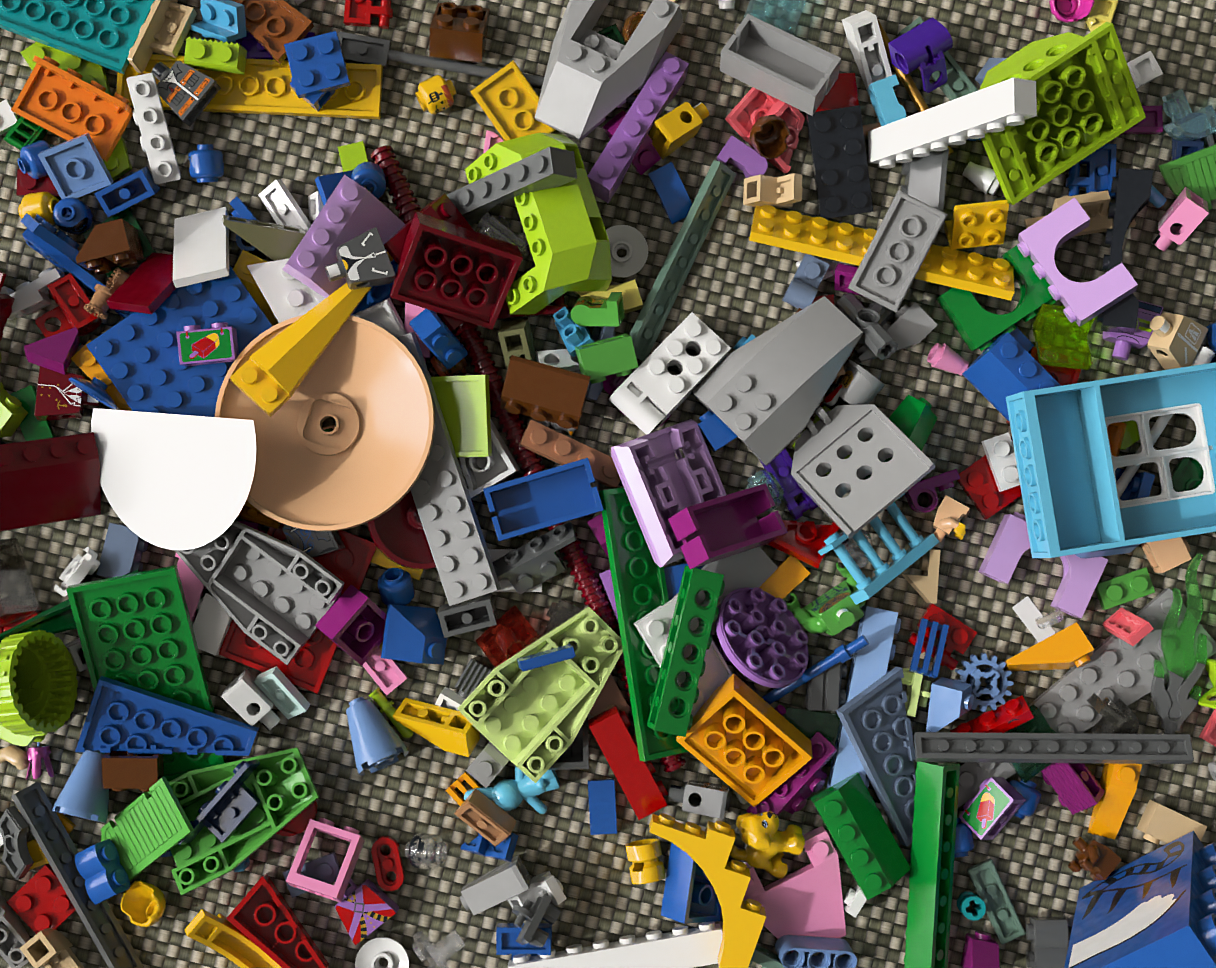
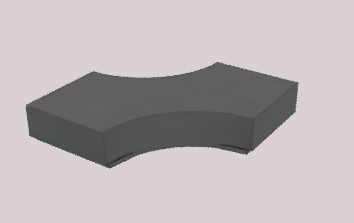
M14 805L6 808L0 818V833L4 843L2 861L13 877L19 880L26 876L34 861L30 856L26 841L29 825Z

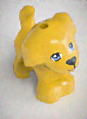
M772 811L760 814L746 813L736 818V827L739 829L741 840L747 846L745 849H738L733 845L730 856L736 860L746 861L751 867L764 869L770 875L781 879L787 874L788 865L782 863L781 860L784 855L783 852L800 855L805 845V838L802 835L801 827L794 824L788 825L785 831H778L779 818Z

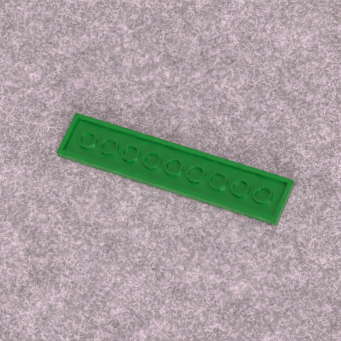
M624 487L599 491L603 506L602 517L640 761H649L689 752L676 741L678 735L654 731L647 726L660 667L638 632L634 622L660 605L663 606L669 602L664 566L659 567L654 562ZM679 699L672 701L670 705L671 712L678 709Z

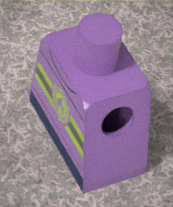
M1138 300L1137 326L1134 334L1103 331V340L1115 343L1112 357L1119 360H1128L1131 348L1140 349L1145 347L1153 332L1150 328V322L1154 317L1161 315L1163 307Z

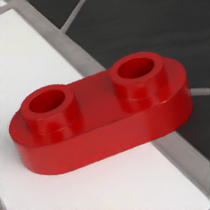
M382 836L374 842L371 849L376 878L383 890L395 891L402 885L405 879L400 848L394 838ZM383 845L390 847L391 852L389 854L382 852L381 848ZM390 871L394 872L396 879H388L387 873Z

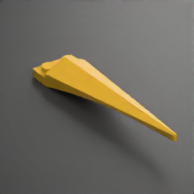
M387 251L390 262H392L394 259ZM346 282L249 356L250 359L230 377L231 381L271 417L292 397L318 358L372 287L351 290Z

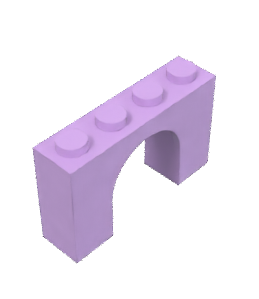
M1074 197L1019 233L1017 247L1025 258L1029 256L1034 262L1032 268L1040 279H1046L1050 285L1048 291L1055 301L1060 299L1065 306L1063 312L1071 323L1076 322L1080 327L1135 292L1138 284L1123 263L1090 282H1074L1065 278L1059 272L1054 260L1056 251L1065 241L1089 227L1090 223L1089 216Z
M1014 512L1013 515H1004L981 564L979 573L1002 584L1009 583L1019 559L1030 548L1025 515ZM1075 554L1060 556L1064 571L1063 578L1050 606L1072 617L1082 618L1108 559L1103 557L1084 559Z

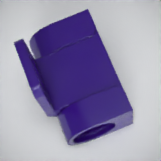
M933 17L888 43L892 64L904 74H908L918 68L921 71L925 92L930 93L947 82L948 76L943 53L953 47V40L947 28ZM940 71L939 78L935 82L930 83L929 79L932 73Z

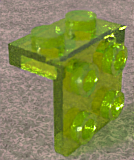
M1042 304L1032 326L1039 362L1042 365L1090 369L1093 362L1087 334L1096 317L1079 327L1076 322L1071 323L1063 312L1065 306Z

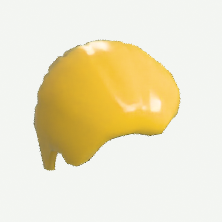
M134 881L130 885V889L124 892L121 900V910L130 917L131 923L141 927H150L156 924L162 918L166 909V900L163 892L155 885L142 881Z

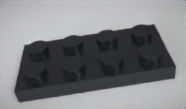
M860 105L818 111L813 116L806 114L819 217L828 219L873 212Z

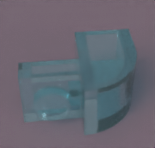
M1183 89L1162 97L1164 102L1163 109L1172 121L1163 125V128L1173 139L1193 141L1216 132V114L1212 104L1192 112Z

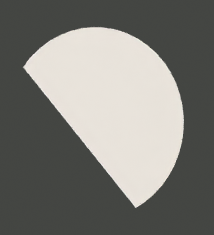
M93 408L91 432H94L99 454L100 484L114 512L132 532L150 544L161 548L189 550L212 542L232 525L246 502L254 477L256 465L254 420Z

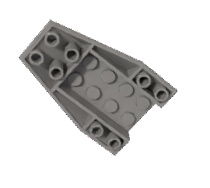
M236 520L222 535L204 546L189 550H174L242 631L286 665L292 661L317 630L315 625L340 597L344 586L342 580L302 550Z

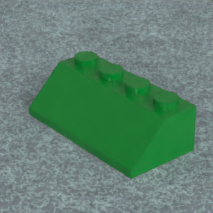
M858 772L810 798L867 900L891 888L911 869Z

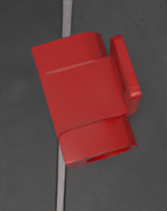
M71 273L47 286L49 294L58 306L35 320L37 327L45 338L75 327L79 332V336H84L100 326L101 318H98L97 314L94 316V312L90 314L84 309L85 304H89L90 300ZM50 318H56L61 322V327L55 332L48 331L45 328L46 321Z

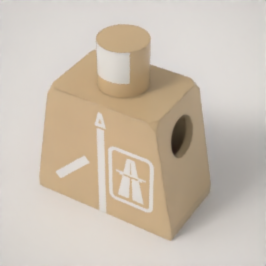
M1164 312L1161 316H1156L1151 320L1150 328L1153 332L1147 344L1150 351L1165 370L1188 367L1192 365L1208 328L1186 316Z

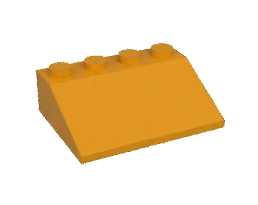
M735 674L721 684L694 715L690 730H687L686 737H676V741L753 807L758 805L812 759L811 740Z

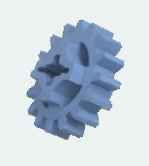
M981 653L978 659L972 654L970 655V663L964 660L961 661L964 668L963 670H955L960 677L954 680L966 683L967 676L970 677V684L972 685L971 694L974 695V703L971 709L975 710L979 705V709L982 712H986L987 706L992 710H997L996 702L1004 705L1006 702L1002 697L1004 695L1011 696L1012 694L1006 690L1007 686L1014 685V682L1007 680V677L1012 672L1003 670L1006 665L1004 661L996 663L997 656L991 655L987 659V654ZM983 664L991 666L985 671H980L976 668V666ZM980 677L987 678L985 680L987 684L985 688L980 686ZM998 678H1000V686H999V689L997 688V679H998ZM981 694H986L990 697L986 700L975 699Z

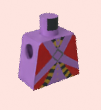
M350 878L342 902H338L335 905V909L353 943L357 945L396 914L399 906L371 880L366 879L357 886Z

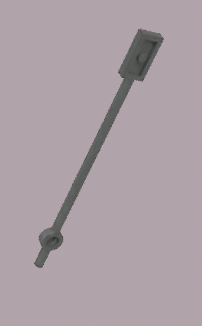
M338 32L344 60L349 63L382 65L383 69H387L388 61H395L485 78L491 77L500 70L391 50L392 43L390 40ZM523 73L531 86L542 88L544 77ZM632 93L626 98V103L633 104L639 94Z

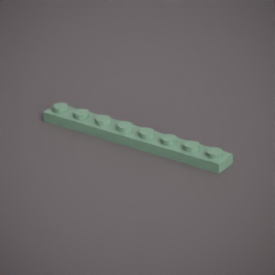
M713 161L629 334L632 337L638 361L644 362L649 356L736 176V173L720 161Z

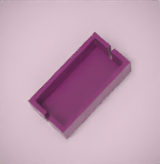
M766 483L686 507L668 519L677 541H682L684 544L680 548L690 570L769 544L788 533L778 510L759 521L756 518L775 506Z

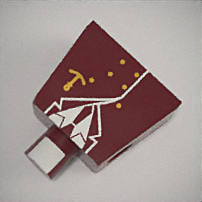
M40 366L34 413L37 420L82 418L84 405L99 407L100 402L68 381L70 377L85 379L83 376L66 372L64 375Z

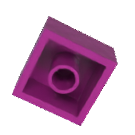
M350 585L315 626L362 666L383 642L386 614L366 595L353 585Z

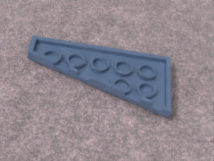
M896 666L836 710L900 844L908 846L912 843L913 835L912 823L914 819L916 786L913 760L916 759L911 721L907 718L905 708L907 694L902 688L903 668Z

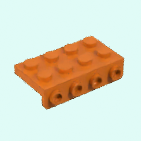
M34 56L33 61L36 65L11 111L66 141L89 133L102 160L108 162L133 116V109L128 105L130 101L118 93H115L113 96L105 92L106 88L93 80H91L90 84L81 80L83 76L70 68L67 71L58 68L60 64L48 56H44L43 59Z

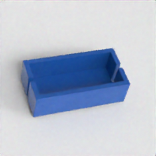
M581 459L484 488L483 491L490 513H498V516L492 517L498 541H504L602 512L603 506L597 486L591 488L590 485L595 483L589 459Z

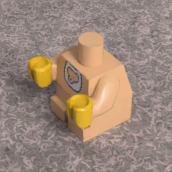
M947 495L938 507L933 528L936 529L934 535L939 540V543L942 542L945 535L950 536L952 533H954L955 537L962 540L966 534V526L960 523V520L963 517L967 518L970 513L969 507Z

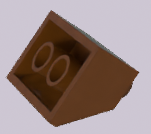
M511 355L501 395L500 408L505 409L511 414L530 416L537 421L556 423L562 428L578 429L586 403L590 376Z

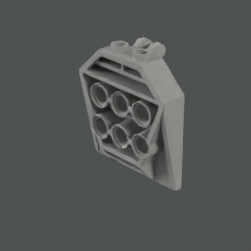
M874 404L837 405L828 412H825L821 406H818L815 413L820 420L814 424L810 419L806 426L807 429L796 439L791 475L800 488L849 538H852L931 472L935 465ZM893 457L890 461L884 462L886 459ZM827 472H830L829 475L823 477L824 474H826ZM871 475L870 478L863 480L866 476ZM850 492L848 496L842 498L844 494Z

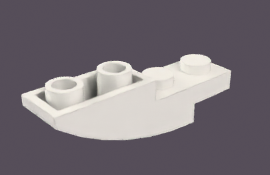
M48 268L38 275L39 278L31 283L24 282L17 286L15 292L3 286L0 294H8L15 298L12 305V313L7 320L29 315L52 304L47 296L49 293L47 286L64 277L65 273L57 268Z

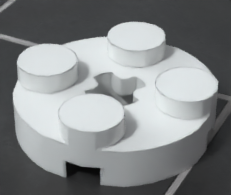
M86 547L83 549L87 553L83 557L78 554L60 575L59 579L63 582L60 587L55 584L54 590L63 597L68 595L66 591L68 586L81 584V581L87 574L92 575L99 567L98 554L91 548Z

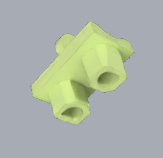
M903 668L904 678H901L902 684L907 685L906 715L915 717L917 705L921 707L927 706L928 697L930 698L931 694L929 691L931 681L923 680L921 689L923 675L909 671L910 668Z

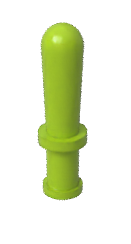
M379 687L368 695L381 708L379 710L381 714L383 712L386 714L404 738L413 736L414 732L393 719V715L396 712V709L392 706L394 703L392 700L390 702L387 700Z

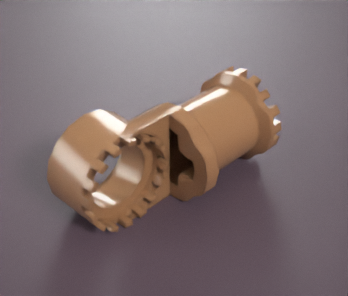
M116 268L113 271L115 274L112 273L113 277L108 278L109 281H107L106 287L100 284L95 285L94 289L96 291L91 301L84 306L87 312L90 314L94 312V316L97 314V317L101 319L107 318L106 312L109 306L106 300L131 276L120 268Z

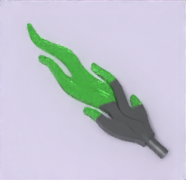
M1201 553L1196 554L1186 571L1187 609L1182 624L1178 628L1177 623L1183 599L1180 590L1173 588V602L1162 627L1161 647L1168 672L1166 687L1164 686L1162 663L1158 659L1154 660L1151 697L1160 717L1161 727L1164 728V734H1175L1176 731L1180 730L1182 723L1196 707L1202 693V688L1195 685V683L1202 675L1206 666L1207 636L1202 633L1199 634L1196 657L1193 648L1195 632L1204 610L1203 599L1196 578L1197 569L1203 557Z

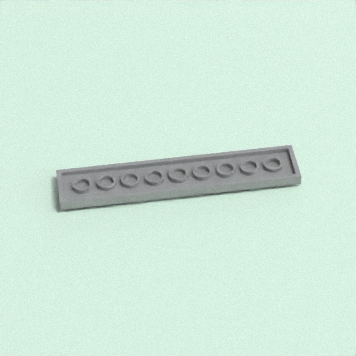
M410 332L397 337V339L408 349L421 367L430 387L435 411L434 438L430 455L420 477L411 488V493L448 604L452 606L500 590L501 587L416 333Z

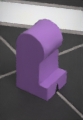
M732 135L716 161H720L724 165H727L729 162L743 171L746 178L760 174L765 175L768 168L766 158L761 157L755 150Z

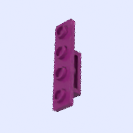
M817 732L810 739L812 759L755 807L750 805L747 812L760 814L772 811L778 816L783 810L792 815L800 811L806 805V799L824 785L828 774L821 768L837 752V748L821 733Z

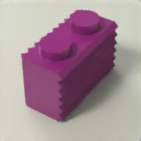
M1045 763L1040 770L1045 783L1052 786L1058 794L1061 805L1068 808L1072 815L1095 806L1105 793L1101 785L1098 784V780H1095L1091 771L1085 766V763Z

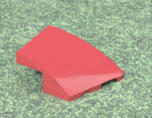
M752 87L727 115L725 120L753 148L750 141V131L760 117L774 114L784 119L790 131V135L786 139L788 149L778 158L766 160L783 173H788L791 169L789 164L792 153L797 148L798 136L803 128L805 117L797 108Z

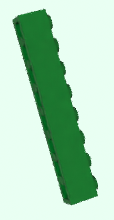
M917 762L904 968H948L960 764L952 762Z

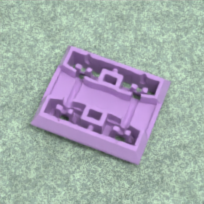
M692 419L611 447V457L652 558L659 567L684 558L680 548L684 544L682 541H677L668 519L686 507L727 495L697 422ZM680 448H682L685 458H682Z

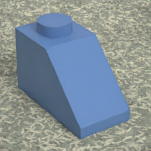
M944 677L932 683L926 732H937L971 710L974 703V695L971 694V684Z

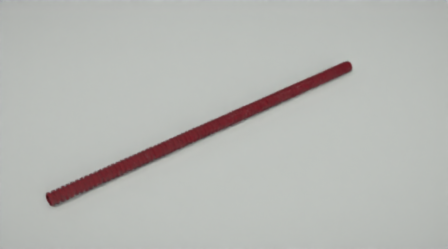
M385 145L374 150L370 156L372 160H375L374 163L383 169L386 176V189H389L388 194L393 197L392 202L397 204L395 208L397 211H400L399 217L404 219L403 223L406 224L415 216L416 212H420L421 207L416 204L418 200L416 197H413V190H409L411 186L406 182V175H402L404 171L402 168H399V161L395 160L397 156L395 153H392V146ZM464 321L456 328L457 332L455 334L461 338L459 341L468 352L466 357L471 359L470 365L475 368L473 370L474 374L489 375L490 403L493 405L491 409L496 411L495 418H499L498 424L503 426L502 432L506 433L507 436L505 438L511 443L509 447L514 449L512 453L514 456L517 455L518 459L516 461L521 464L520 470L525 472L523 476L544 471L545 466L540 463L542 461L541 457L538 458L537 453L519 445L526 429L522 426L524 424L523 420L519 419L521 415L511 414L505 409L500 408L504 383L501 382L503 378L501 375L498 376L499 369L494 367L496 363L494 360L491 361V353H487L488 347L483 344L485 340L480 338L481 332L476 330L478 326ZM554 525L548 528L549 530H553L558 525ZM576 540L559 549L560 553L563 552L564 554L563 560L568 562L567 568L570 567L572 570L570 574L575 577L574 583L579 585L577 587L578 591L581 590L583 593L581 597L586 600L584 602L585 606L588 605L621 638L619 623L616 622V616L612 614L613 608H610L608 605L610 601L605 599L606 593L601 591L603 587L598 584L599 578L594 576L595 570L590 568L592 564L587 561L588 555L583 553L585 551L584 547L581 548L579 545L581 541ZM622 652L615 666L618 667L617 673L622 675L620 677L621 681L626 683L624 685L625 689L628 688L629 690ZM683 754L662 757L660 763L665 765L664 771L669 773L684 766L686 760L681 758Z

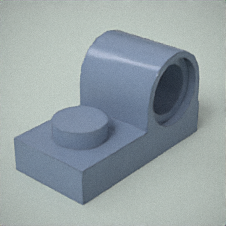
M805 254L782 301L798 309H804L811 305L830 264L812 255Z

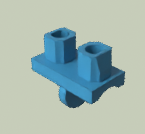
M563 307L554 313L553 317L556 321L554 323L569 354L573 358L576 356V346L594 342L587 326H579L574 323L571 318V311L567 307Z

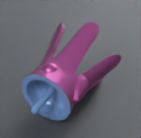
M37 742V747L28 748L27 759L29 765L26 780L29 777L31 763L33 779L40 777L42 758L48 775L54 777L49 757L51 753L50 746L40 747V742Z

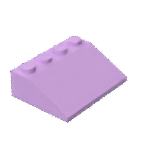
M344 175L282 270L324 298H327L346 283L345 277L330 282L325 271V266L338 262L336 256L337 247L377 227L384 245L405 224L367 189Z

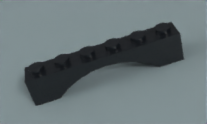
M1120 168L1118 176L1112 177L1111 193H1116L1115 203L1110 202L1108 219H1113L1112 229L1107 228L1105 244L1110 245L1109 255L1104 254L1103 271L1108 272L1122 263L1124 237L1132 221L1149 202L1153 170ZM1132 293L1099 314L1096 323H1101V331L1134 334L1137 326L1138 299Z

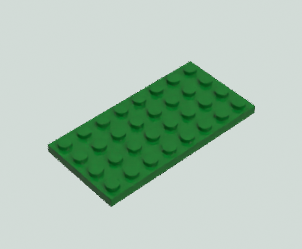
M177 565L70 585L66 588L94 693L98 680L101 676L215 713ZM173 752L172 754H163L164 777H166L168 782L189 771L227 763L226 755H215V753L187 755V752Z

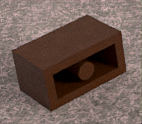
M127 751L104 753L102 756L103 789H112L113 791L139 789L140 791L148 792L152 785L164 777L163 754L128 753Z

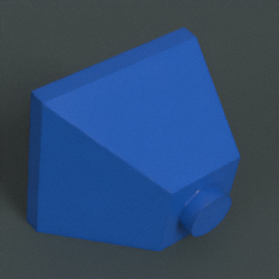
M388 604L381 658L444 665L447 638H444L435 609Z

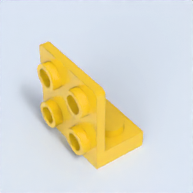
M1008 200L956 205L954 207L953 220L945 221L944 230L951 250L1004 244L1009 210Z

